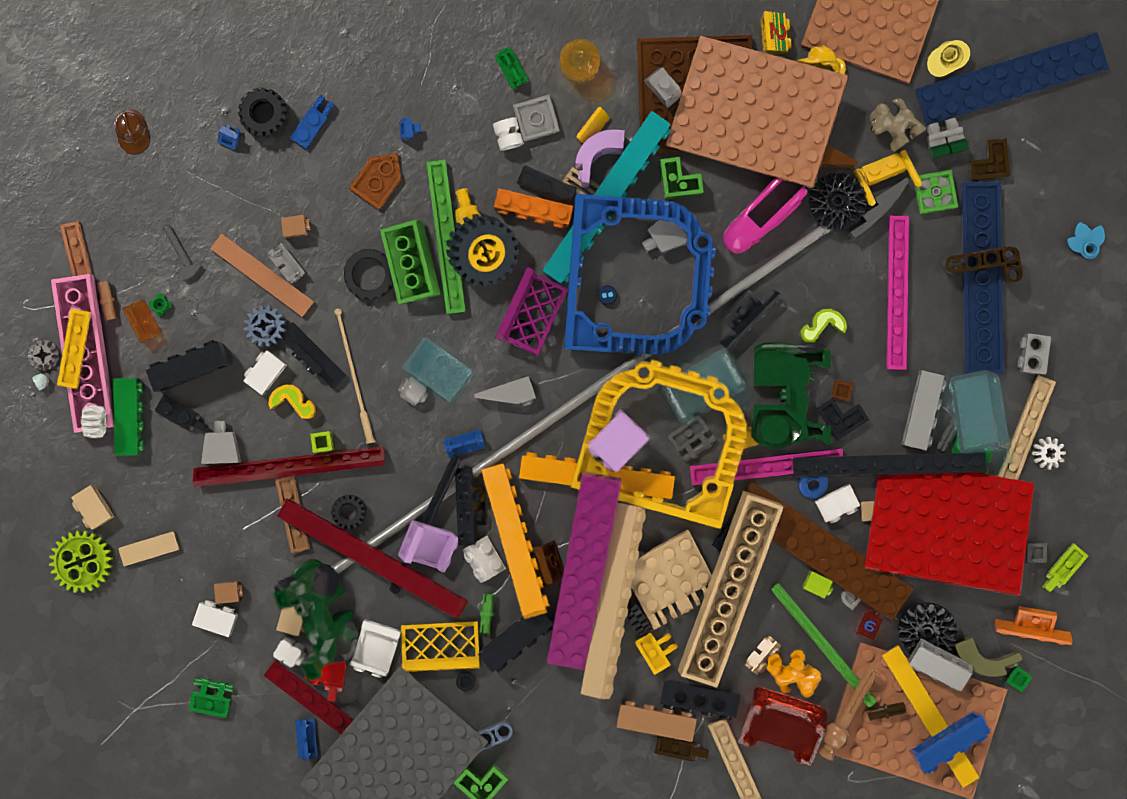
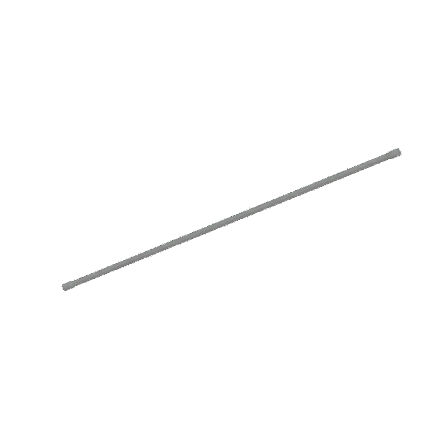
M820 225L708 304L711 305L710 314L832 230ZM694 314L691 317V323L694 325L701 321L699 314ZM636 354L472 468L473 479L482 474V469L492 467L597 394L611 377L622 371L631 370L636 364L644 361L651 355ZM455 481L450 484L443 500L456 492ZM432 497L367 543L376 548L409 525L412 520L415 521L425 514ZM346 556L331 567L339 574L356 561Z

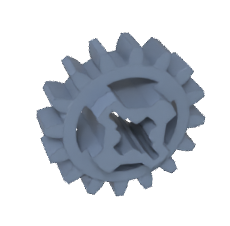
M260 305L259 311L253 308L254 314L248 313L247 315L250 319L244 320L248 324V327H245L244 330L249 332L246 337L253 338L251 342L254 344L258 342L260 347H263L264 343L267 347H270V342L278 344L276 339H283L280 333L286 332L282 328L286 324L285 321H281L284 317L283 314H278L279 310L276 308L272 311V307L269 305L266 309L263 305ZM268 314H271L276 320H270ZM265 323L269 324V326L265 328L266 330L260 328L264 326ZM255 332H260L263 339L259 338Z

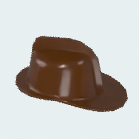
M126 109L120 112L115 119V131L121 148L130 154L143 152L148 146L149 135L142 114L134 109Z

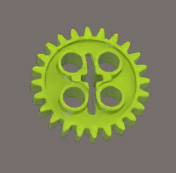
M80 530L76 531V535L69 532V538L62 536L63 543L56 541L58 548L51 549L55 552V555L49 556V558L54 559V562L50 563L49 566L55 567L51 573H57L54 580H62L60 586L67 584L66 590H70L73 587L74 593H76L80 588L81 592L84 593L87 587L89 591H92L93 584L97 588L100 587L99 581L105 582L104 575H110V572L106 569L113 567L111 564H108V561L112 560L113 557H107L111 550L104 549L107 543H100L102 537L95 539L96 533L88 536V531H84L83 535H81ZM84 544L90 546L91 551L89 554L83 552ZM66 551L72 553L71 561L65 559ZM94 554L97 555V557L92 560L83 562L82 564L75 565L68 569L65 568V566L70 563L79 561L80 559L87 558ZM91 562L96 563V572H92L89 569ZM73 569L79 571L78 579L72 577L71 572Z

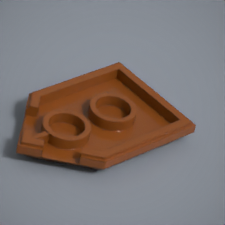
M391 153L370 157L348 188L380 210L402 180L398 154Z

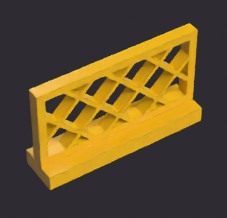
M478 621L401 625L402 667L407 672L480 669ZM466 626H474V635L470 639L461 633ZM447 627H452L457 631L450 641L442 634ZM428 628H433L438 633L431 642L423 635ZM414 629L419 634L412 643L406 638V630ZM459 634L467 641L460 650L452 643ZM440 635L448 642L441 651L432 644ZM421 636L429 643L422 652L413 645ZM474 637H475V645L471 642ZM469 643L475 648V656L467 657L462 652ZM450 644L458 651L452 658H448L443 654V651ZM412 646L420 654L414 660H407L406 652ZM430 646H433L439 652L433 659H429L423 654Z

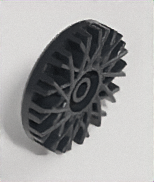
M835 172L827 176L824 175L815 183L814 188L811 189L808 205L812 217L818 224L830 230L840 231L854 226L863 216L867 206V199L864 196L866 192L863 191L864 187H861L860 182L856 181L855 177H850L849 174H837ZM834 199L840 200L841 204H835Z
M919 603L910 607L902 615L899 623V639L904 644V649H908L909 653L914 651L920 639L945 651H950L956 641L957 624L953 615L943 606L935 603Z

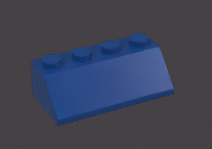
M974 710L912 748L909 752L923 773H931L938 768L937 765L940 763H947L954 759L953 755L969 750L971 748L970 745L977 741L979 743L985 740L990 730L984 717Z

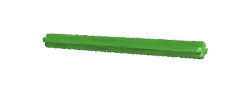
M776 584L772 587L771 590L855 690L860 682L857 676L782 586ZM869 691L863 699L868 707H872L877 702Z

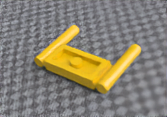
M906 150L853 171L861 187H864L863 191L866 192L864 196L870 206L875 205L876 200L869 186L903 173L905 170L908 171L916 187L922 185V181Z

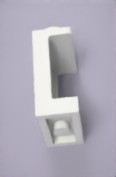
M365 619L350 665L354 666L353 669L356 671L364 672L367 670L372 672L371 675L382 678L389 673L401 630Z

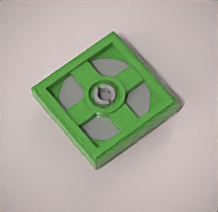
M952 170L919 175L922 185L920 187L915 186L919 214L958 208Z

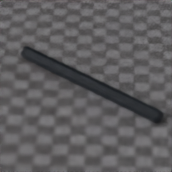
M452 455L421 523L432 524L462 461L460 456ZM402 561V563H404L405 565L411 567L412 564H413V561L411 562V564H410V563H407V562H404V561ZM392 582L389 591L398 594L402 587Z

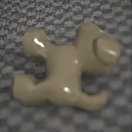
M900 98L893 100V104H896L900 110L896 116L892 115L886 104L877 105L876 109L869 116L871 131L874 134H881L884 131H888L891 134L893 141L890 143V147L893 152L909 142L905 135L907 128L910 129L909 136L911 139L926 130V127L915 118L912 110L908 109Z

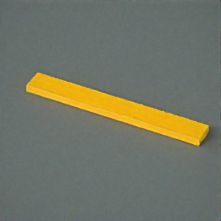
M897 645L882 654L883 659L931 737L948 727L915 671L909 665L900 647ZM958 752L953 755L954 759L947 762L963 788L979 778L964 752Z

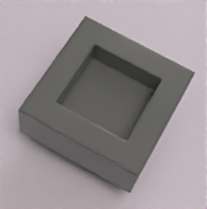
M1027 543L1026 562L1047 563V543Z

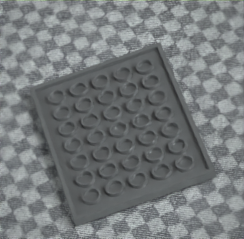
M399 666L299 785L315 799H440L488 743V740L402 666Z

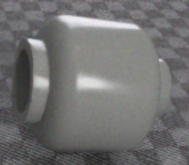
M415 377L405 378L398 389L400 397L411 405H416L419 402L423 403L428 396L426 384Z

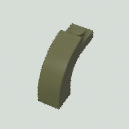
M970 636L955 641L953 646L958 658L972 664V671L984 676L998 677L1007 675L1006 666L1007 668L1017 666L1019 661H1022V657L1017 651L996 659L984 658L978 652L975 642Z

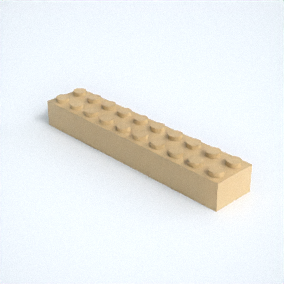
M743 491L678 668L681 676L718 687L781 516L783 506L780 503Z

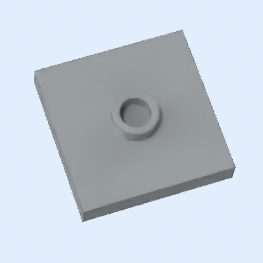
M550 95L513 105L523 143L560 132Z

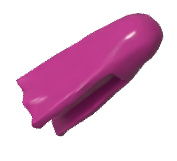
M775 177L724 231L723 243L730 252L738 254L745 252L751 246L761 241V238L777 227L802 204L804 196L807 195V189L803 186L760 229L748 214L783 181V179Z

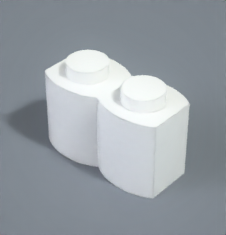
M850 484L815 500L824 521H829L830 524L840 520V515L844 513L850 515L858 511L857 507L860 506Z

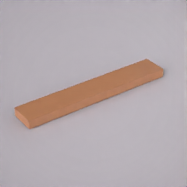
M222 233L210 248L300 316L304 317L313 305L314 301Z

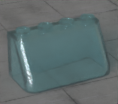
M726 348L717 351L684 371L686 373L689 370L698 372L700 377L707 378V376L718 378V382L727 386L729 395L732 393L736 395L745 389L746 383ZM666 385L660 386L661 394L680 424L683 422L688 424L695 419V415L700 412L703 415L712 409L705 402L702 395ZM718 388L714 391L713 395L720 398L724 395V390Z
M983 370L950 377L949 391L953 396L951 405L956 417L954 426L958 432L957 446L961 453L968 454L1008 449L1010 442L1001 383L998 375L991 371Z

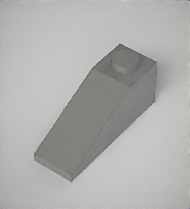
M529 376L474 394L475 398L512 404L522 403V406L530 405L533 403V399H536Z

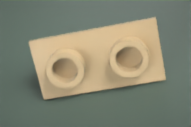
M771 636L765 637L757 647L762 653L759 655L756 651H753L746 660L745 666L756 675L759 672L762 673L768 665V658L778 654L781 645Z

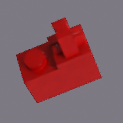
M347 661L324 666L321 678L309 680V684L321 685V682H324L325 690H329L328 701L336 702L337 693L342 692L345 685Z

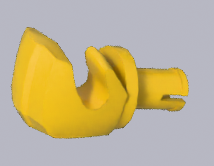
M468 189L457 190L456 194L460 207L455 210L456 224L459 222L463 225V218L468 217L472 220L473 214L481 215L477 211V206L471 205Z

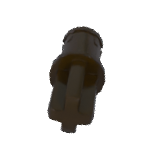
M904 702L890 705L883 704L880 707L867 709L869 721L885 717L889 719L890 716L906 713Z

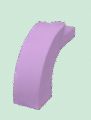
M625 130L599 132L590 137L581 146L575 165L576 170H579L578 181L581 182L582 188H590L592 165L599 157L606 154L622 155L624 152Z

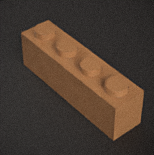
M625 700V703L620 702L616 728L692 742L697 719L693 716V713L682 711L679 714L674 713L672 709L666 708L658 710L655 709L654 705L644 704L642 707L637 706L636 702Z

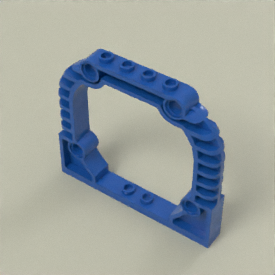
M575 194L564 349L648 355L667 354L683 346L690 339L695 329H701L705 325L706 318L710 316L711 305H708V297L712 296V286H709V280L713 278L714 266H711V259L715 258V247H712V238L708 234L703 233L698 220L688 209L675 202L664 200ZM610 210L616 213V219L612 222L606 219V213ZM621 217L665 220L675 223L686 232V247L694 255L691 302L690 305L682 310L679 326L668 333L657 335L612 332L610 325L606 322L595 324L582 310H575L577 287H581V276H578V268H582L583 257L579 256L581 233L589 234L603 222L610 226L616 225ZM700 237H705L707 240V244L703 248L697 245V240ZM694 314H699L701 321L696 325L692 324L691 317ZM602 326L606 327L608 331L606 336L599 337L597 329Z

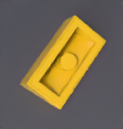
M598 107L576 135V140L584 144L590 137L599 133L610 119L609 115L601 107Z

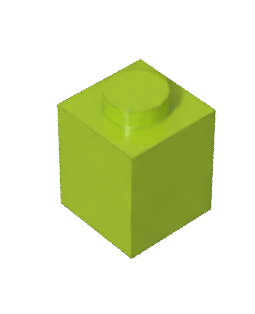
M332 431L310 434L313 453L334 450Z
M809 571L802 588L825 599L826 595L830 596L834 586L831 585L833 581L813 571Z

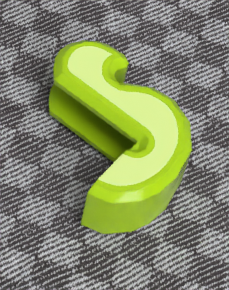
M822 309L813 316L811 328L809 325H804L799 333L800 339L804 343L815 342L828 323L844 334L847 330L846 320L839 312L833 309Z

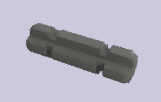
M953 416L951 418L950 425L947 426L941 437L942 441L937 445V449L943 453L947 452L948 444H951L958 431L957 427H960L962 420Z

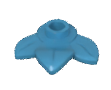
M1080 222L1075 228V237L1068 238L1067 242L1074 252H1080L1086 259H1093L1099 254V246L1105 240V232L1101 225L1091 231L1087 225ZM1088 246L1092 248L1091 253H1088L1086 251V248Z

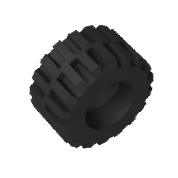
M263 87L261 89L255 88L253 92L248 91L246 93L247 96L242 97V103L238 106L240 109L238 116L244 128L250 134L258 138L264 137L265 139L269 138V136H276V133L279 131L281 133L283 126L287 125V118H289L287 113L288 107L282 97L274 92V90H268ZM261 103H269L274 108L272 119L267 123H257L253 119L255 107Z

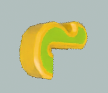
M282 385L276 388L269 397L268 404L270 409H274L287 399L302 419H310L316 413L313 401L308 400L304 403V394L295 385Z

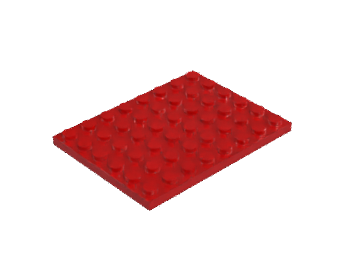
M981 473L878 476L864 569L1019 596L1034 483Z

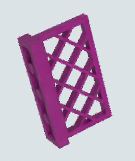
M527 267L494 339L500 342L502 340L538 356L568 288L533 273L534 270ZM534 279L541 282L544 289L534 291L532 286ZM556 289L562 293L559 298L552 300L549 290ZM545 292L549 301L540 304L537 294ZM533 296L536 305L527 308L525 298ZM550 304L553 313L545 316L542 307ZM538 308L541 318L532 320L529 311ZM526 312L529 322L520 324L517 316ZM543 320L546 329L537 332L534 323ZM531 325L534 334L525 337L522 327ZM518 329L522 338L515 340L508 336L511 331ZM536 337L538 342L537 349L530 347L527 340Z

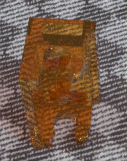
M138 300L122 308L140 343H145L162 334L144 300Z

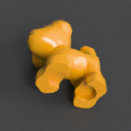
M795 650L790 655L791 663L788 666L782 665L779 654H774L768 658L767 670L774 677L776 684L783 693H789L791 689L787 685L796 682L801 695L808 698L814 694V690L822 679V674L809 664L805 666V654L803 651Z

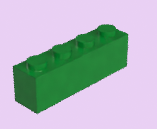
M139 378L113 379L114 456L141 455V451H144V440H141V432L144 431L141 413H143L144 405L143 401H140V394H143V383L140 382Z

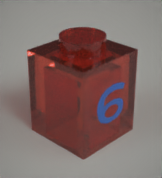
M871 609L868 612L862 611L854 632L875 640L883 621L882 618L878 617L880 613Z

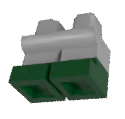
M956 118L944 121L947 131L940 132L938 123L927 126L928 136L926 141L931 160L969 149L968 143L964 138L963 127H959Z

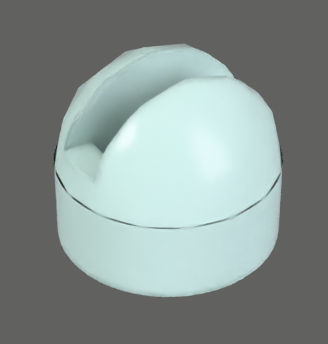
M37 374L32 377L39 391L48 386L49 379L46 375Z

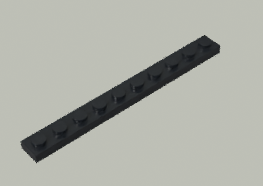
M985 452L792 458L793 478L987 472Z

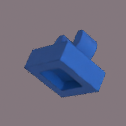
M403 118L399 121L400 140H408L413 137V134L421 132L420 124H412V118Z
M230 124L226 127L222 126L219 130L217 142L235 150L238 146L240 129L238 128L235 132L230 130Z

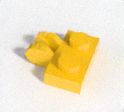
M650 631L634 641L654 675L671 665L665 655L678 647L675 643L663 651L660 648V644L672 637L670 633L656 641Z

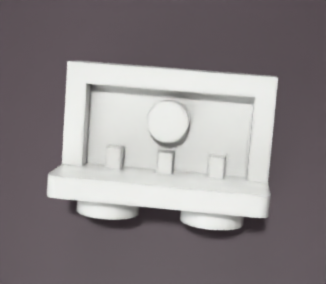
M488 536L478 540L476 545H470L462 550L465 560L474 570V576L481 583L506 569Z

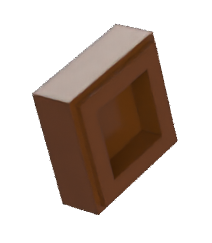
M834 379L830 398L850 402L854 383Z

